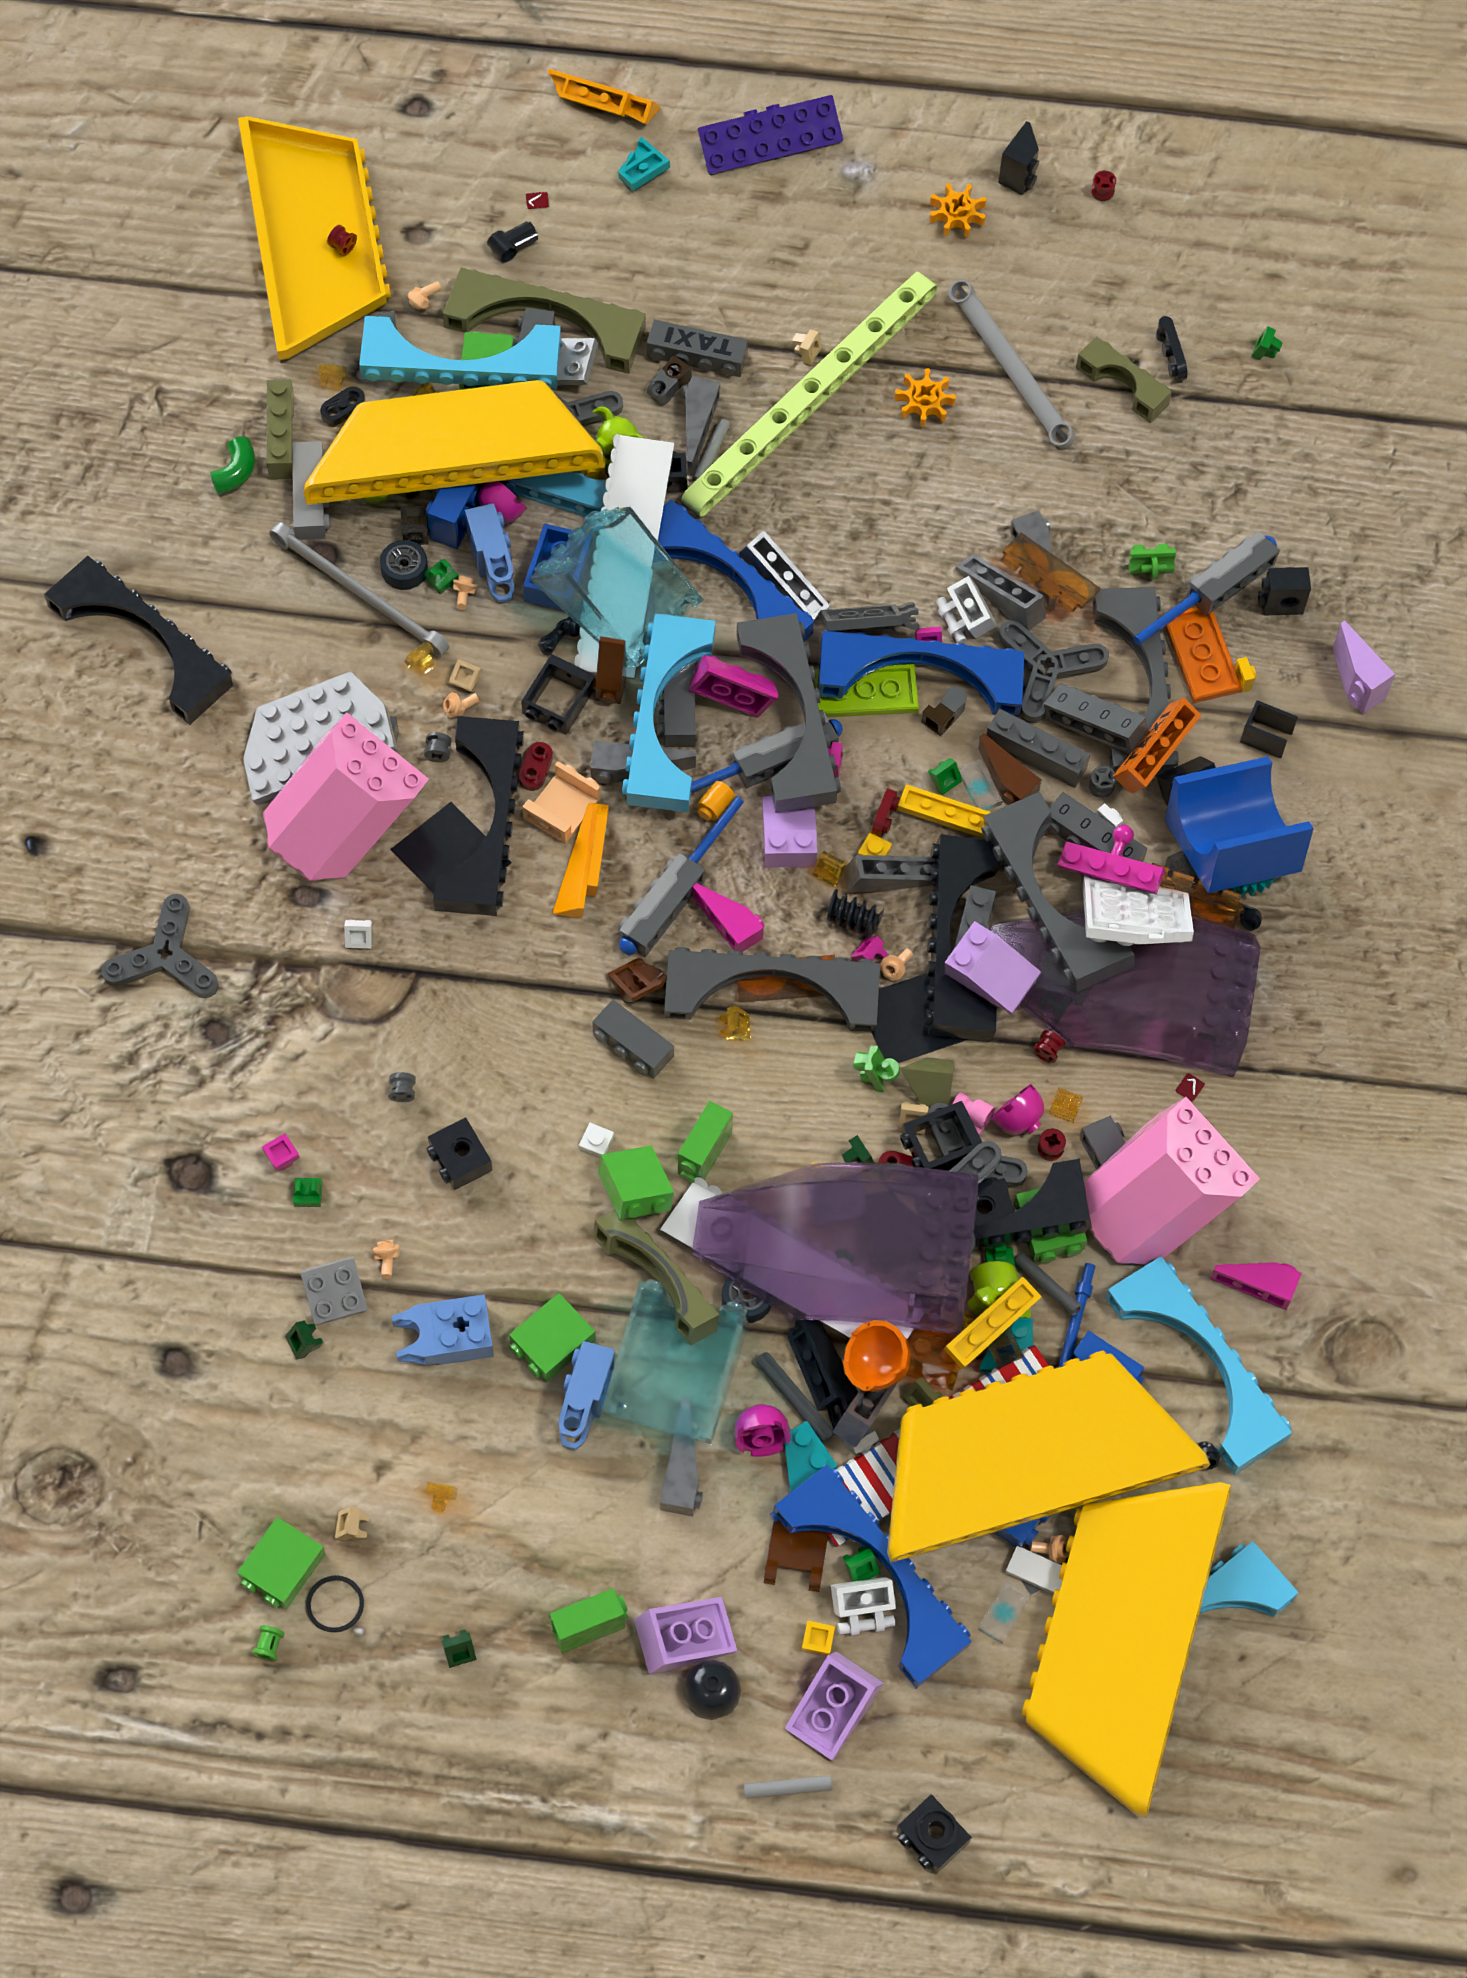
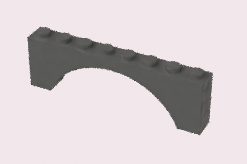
M1155 587L1095 589L1092 600L1094 623L1105 627L1121 637L1135 651L1145 669L1149 683L1150 699L1144 717H1146L1149 730L1166 709L1168 699L1171 698L1170 684H1166L1165 677H1168V663L1163 662L1166 644L1165 640H1161L1160 633H1163V628L1140 645L1135 644L1133 637L1159 619L1158 611L1161 609L1160 596H1156ZM1111 747L1109 752L1110 768L1116 773L1130 754ZM1174 751L1154 777L1178 766V751Z
M797 613L738 622L736 636L741 657L758 662L778 674L794 692L804 716L805 732L798 751L788 765L771 778L770 790L775 813L836 803L837 793L841 792L839 777L834 778L833 770H836L834 755H829L828 748L831 747L828 732L824 733L822 726L825 725V715L823 710H819L817 704L820 703V693L818 688L813 687L812 681H815L814 667L808 665L807 659H810V650L808 644L803 643L802 638L805 637L803 622L799 623Z
M1038 792L984 815V827L981 828L983 836L987 842H992L994 846L993 852L997 861L1004 863V871L1010 882L1014 881L1017 886L1016 893L1021 902L1025 901L1029 907L1027 908L1028 915L1033 923H1038L1040 927L1039 933L1043 942L1050 944L1052 948L1050 950L1055 963H1060L1063 967L1062 973L1067 984H1072L1076 992H1079L1134 968V953L1130 946L1121 945L1117 941L1106 940L1105 942H1096L1087 938L1085 927L1061 915L1042 894L1034 875L1033 860L1040 840L1052 825L1051 810L1041 793Z
M676 947L675 950H669L664 1014L665 1018L691 1020L699 1007L721 988L747 978L775 976L801 982L824 995L838 1009L849 1030L876 1031L880 963H875L871 959L849 962L847 958L843 957L822 960L820 956H807L806 959L796 958L792 954H781L780 957H771L768 953L764 952L743 955V952L735 950L728 951L727 954L717 953L713 949H702L701 952H693L686 947Z

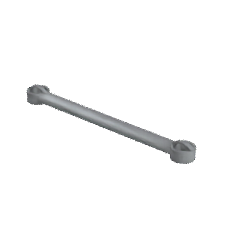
M963 279L953 282L949 288L950 298L963 310L1049 433L1050 441L1060 449L1071 447L1076 439L1074 429L1065 423L975 295L974 287L967 280ZM962 286H968V295L966 294ZM957 290L960 292L964 299L958 300L955 298V293ZM1062 428H1068L1069 437L1065 435ZM1057 432L1064 440L1063 443H1058L1055 441V435Z
M278 522L269 531L270 537L277 545L283 549H292L419 639L426 650L433 656L440 658L449 649L447 639L443 635L435 631L428 632L298 540L295 537L294 531L289 526Z

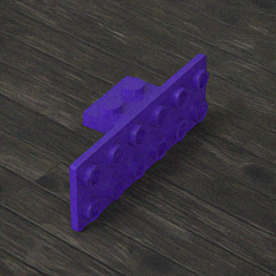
M832 95L783 107L775 104L767 106L766 111L759 113L757 109L746 111L742 117L702 126L697 129L708 174L727 171L843 141Z

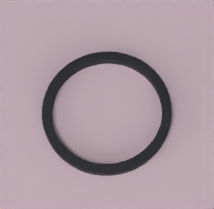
M338 1575L328 1576L318 1581L310 1590L306 1603L307 1612L311 1621L321 1630L333 1633L342 1632L351 1628L360 1619L364 1609L363 1594L359 1586L351 1579ZM329 1581L346 1582L359 1595L360 1604L356 1616L348 1624L341 1627L322 1625L315 1619L311 1611V1600L315 1591Z

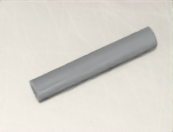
M719 419L692 478L694 482L713 464L730 427V422L726 419Z
M831 1776L744 1784L745 1798L832 1790Z

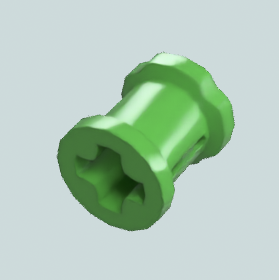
M261 1625L259 1628L261 1635L257 1647L252 1650V1654L263 1660L276 1661L278 1657L276 1655L280 1638H284L285 1632L275 1627Z

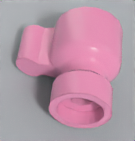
M960 1092L953 1104L959 1101L963 1102L980 1136L991 1121L995 1107L980 1099L971 1101L969 1096Z

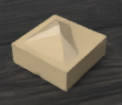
M458 659L449 683L474 692L483 669Z

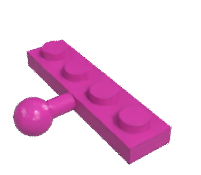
M1119 825L1114 829L1113 839L1115 844L1111 853L1066 842L1058 862L1060 869L1157 895L1165 873L1163 867L1121 856L1125 845L1129 844L1134 837L1133 830L1128 825Z

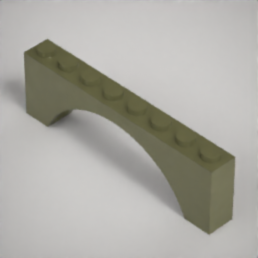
M460 268L443 312L444 328L465 333L492 317L510 312L525 311L526 307L553 311L555 316L574 323L591 338L596 339L606 368L630 373L646 328V313L636 309L619 307L612 303L607 304L595 301L588 297L574 296L568 292L550 290L544 286L526 284L520 280L514 281L502 278L499 275L482 273L475 269Z

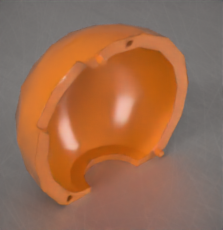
M872 1320L861 1324L851 1333L852 1336L846 1345L845 1356L842 1361L845 1374L853 1385L863 1391H879L896 1384L907 1374L911 1359L908 1340L896 1326L887 1321Z

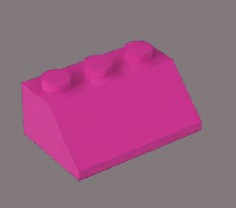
M704 655L695 664L689 688L690 692L757 718L778 698L774 682L767 680L762 675L752 674L737 665H729L714 656Z

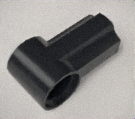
M526 221L507 232L503 230L494 232L488 238L487 245L500 262L506 263L516 256L518 250L537 241L538 234L533 224Z

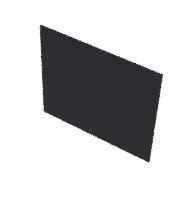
M449 802L390 850L434 894L436 876L444 874L464 863L481 846L486 836L452 802ZM504 860L503 868H507L512 862Z
M926 973L879 989L876 1031L871 1032L885 1059L891 1058L901 1063L969 1040L928 1035V1025H925L924 1018L926 1009H929V1001L925 1000L927 985H930V977H927Z

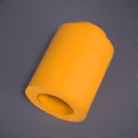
M715 781L696 804L699 816L706 821H716L735 798L733 790L725 783Z

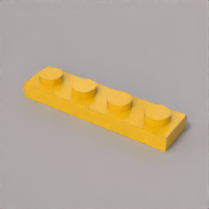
M907 784L897 808L898 811L985 839L981 830L984 827L983 816L991 813L990 811Z
M1024 1277L1020 1278L955 1337L944 1350L963 1370L1042 1296Z

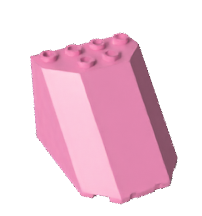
M346 712L322 737L263 812L268 835V849L274 854H278L284 862L294 870H298L308 881L345 878L411 803L429 778Z
M1184 1097L1156 1114L1084 1181L1092 1229L1087 1230L1093 1234L1092 1236L1104 1250L1111 1254L1116 1263L1147 1265L1160 1256L1164 1259L1241 1198L1260 1178L1191 1101Z

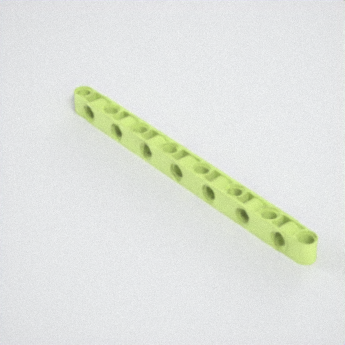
M920 272L914 273L718 458L684 492L681 503L698 516H705L934 297L938 286Z

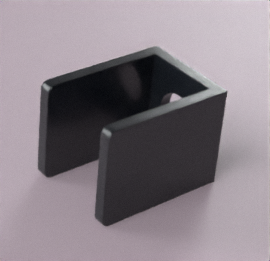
M1256 700L1244 726L1240 742L1275 757L1282 758L1287 740L1252 726L1253 721L1292 735L1298 717Z

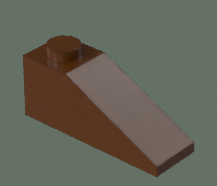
M600 636L595 688L596 701L609 705L614 703L621 704L626 683V640Z
M983 733L980 736L978 749L996 789L1006 805L1015 803L1040 791L1042 780L986 734Z

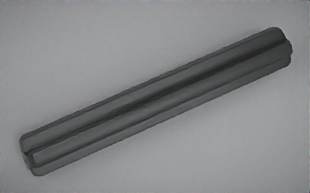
M768 1352L761 1354L757 1358V1365L805 1421H808L822 1442L830 1440L834 1436L833 1428Z

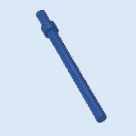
M1085 1263L1081 1281L1077 1282L1074 1294L1076 1295V1301L1082 1305V1308L1076 1315H1071L1058 1368L1063 1367L1066 1361L1072 1359L1086 1301L1091 1297L1093 1289L1091 1282L1096 1266L1091 1263Z

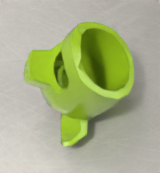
M598 407L592 411L605 419L598 429L595 440L601 447L603 456L611 454L612 449L615 448L613 444L615 434L644 438L638 434L637 428L631 421L620 416H614L608 408ZM605 458V469H608L609 464L613 463L612 460Z
M994 1261L980 1264L971 1269L969 1274L970 1280L974 1284L975 1293L967 1302L969 1308L975 1315H979L1019 1280L1015 1266L1007 1262ZM1028 1309L1020 1318H1030V1309Z

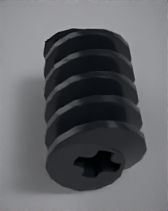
M835 889L827 906V921L833 922L837 917L838 926H842L847 921L846 927L848 930L853 929L856 925V932L858 934H861L866 929V937H872L880 925L884 908L877 914V905L874 904L870 910H867V901L864 900L860 906H857V897H854L851 902H847L848 894L845 893L841 898H838V890Z

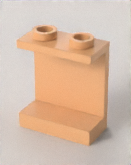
M557 761L555 764V776L535 802L528 799L523 805V819L566 844L581 825L587 805L589 803H598L601 799L600 786L594 779L590 777L585 778L578 774L572 766L563 765Z

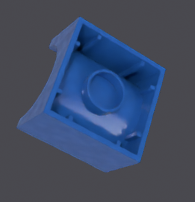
M1268 756L1174 777L1164 821L1208 893L1302 872L1314 828L1309 821L1286 826L1283 822L1272 793L1271 769L1273 763Z

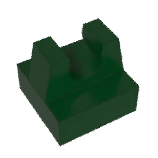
M858 1135L848 1140L851 1148L842 1154L846 1164L857 1162L859 1165L862 1163L865 1169L875 1164Z
M305 1320L296 1322L285 1336L296 1360L305 1358L310 1352L320 1348L323 1344L322 1338L314 1339L312 1336L316 1330L315 1324H307Z
M465 1629L461 1630L460 1635L450 1638L449 1634L443 1636L442 1644L449 1668L477 1660L470 1633H467Z

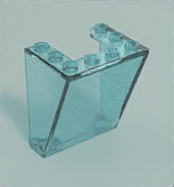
M631 506L624 508L616 507L612 510L605 509L600 512L593 511L584 519L585 523L581 527H577L569 533V539L564 544H560L552 550V556L547 561L544 560L535 567L534 570L536 572L530 577V580L598 643L600 636L626 640V668L638 667L644 661L645 645H649L651 638H647L648 624L654 622L655 613L682 617L685 614L683 610L689 604L696 608L704 599Z
M647 1280L646 1283L639 1281L602 1407L603 1414L712 1444L749 1328L747 1310L743 1309V1305L735 1302H727V1305H721L717 1332L690 1346L674 1328L676 1310L673 1302L668 1299L667 1291L662 1288L663 1284L654 1280Z

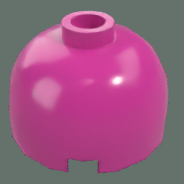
M499 481L485 482L479 490V505L484 506L494 503L496 511L502 513L504 524L514 522L527 509L523 502L518 503L516 501L517 496Z
M1032 1084L1023 1088L1019 1092L1020 1094L1008 1100L992 1115L991 1119L1004 1132L1010 1135H1019L1027 1131L1030 1135L1041 1126L1039 1119L1044 1114V1102Z
M756 1404L749 1407L740 1414L735 1423V1443L738 1450L744 1453L745 1449L751 1451L752 1456L755 1457L770 1456L783 1450L782 1445L785 1442L787 1444L790 1443L791 1435L788 1420L774 1406Z

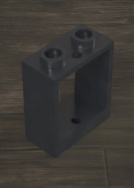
M551 654L521 700L522 713L532 721L546 724L552 731H560L567 735L596 688V675ZM552 677L581 690L565 718L536 704Z
M962 1101L904 1123L902 1134L900 1135L902 1146L905 1150L909 1149L913 1157L911 1158L913 1168L936 1174L951 1170L978 1144L982 1143ZM952 1118L966 1147L929 1162L915 1133Z

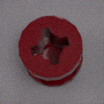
M1103 170L1097 172L1093 177L1092 196L1099 201L1110 200L1115 193L1116 176L1110 171Z
M337 225L330 232L327 244L332 248H338L341 254L347 255L355 247L357 235L348 233L345 227Z
M1044 1030L1040 1035V1042L1034 1045L1032 1051L1041 1060L1054 1063L1058 1058V1051L1062 1050L1066 1043L1058 1034Z
M1054 1128L1046 1129L1042 1132L1037 1148L1039 1155L1047 1161L1058 1160L1064 1153L1066 1145L1065 1135L1060 1130Z

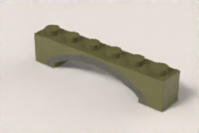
M613 1210L595 1220L593 1238L608 1255L615 1253L635 1262L648 1271L663 1286L676 1310L674 1328L690 1346L717 1332L720 1316L717 1308L703 1297L697 1286L692 1285L682 1269L677 1268L672 1263L667 1253L653 1242L649 1233L641 1229L635 1218L619 1220L616 1211Z

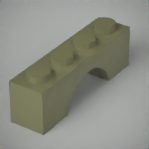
M1096 336L1078 354L1076 369L1094 382L1105 378L1124 382L1134 395L1132 410L1149 423L1169 406L1172 391L1164 383H1160L1150 376L1145 369H1141L1132 363L1127 356L1113 349L1108 342Z
M291 379L267 380V468L270 480L293 479L292 422L294 417V392Z

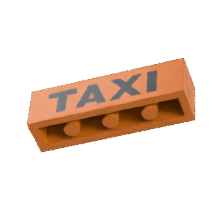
M1184 697L1169 704L1113 777L1130 793L1145 788L1198 721L1201 714Z

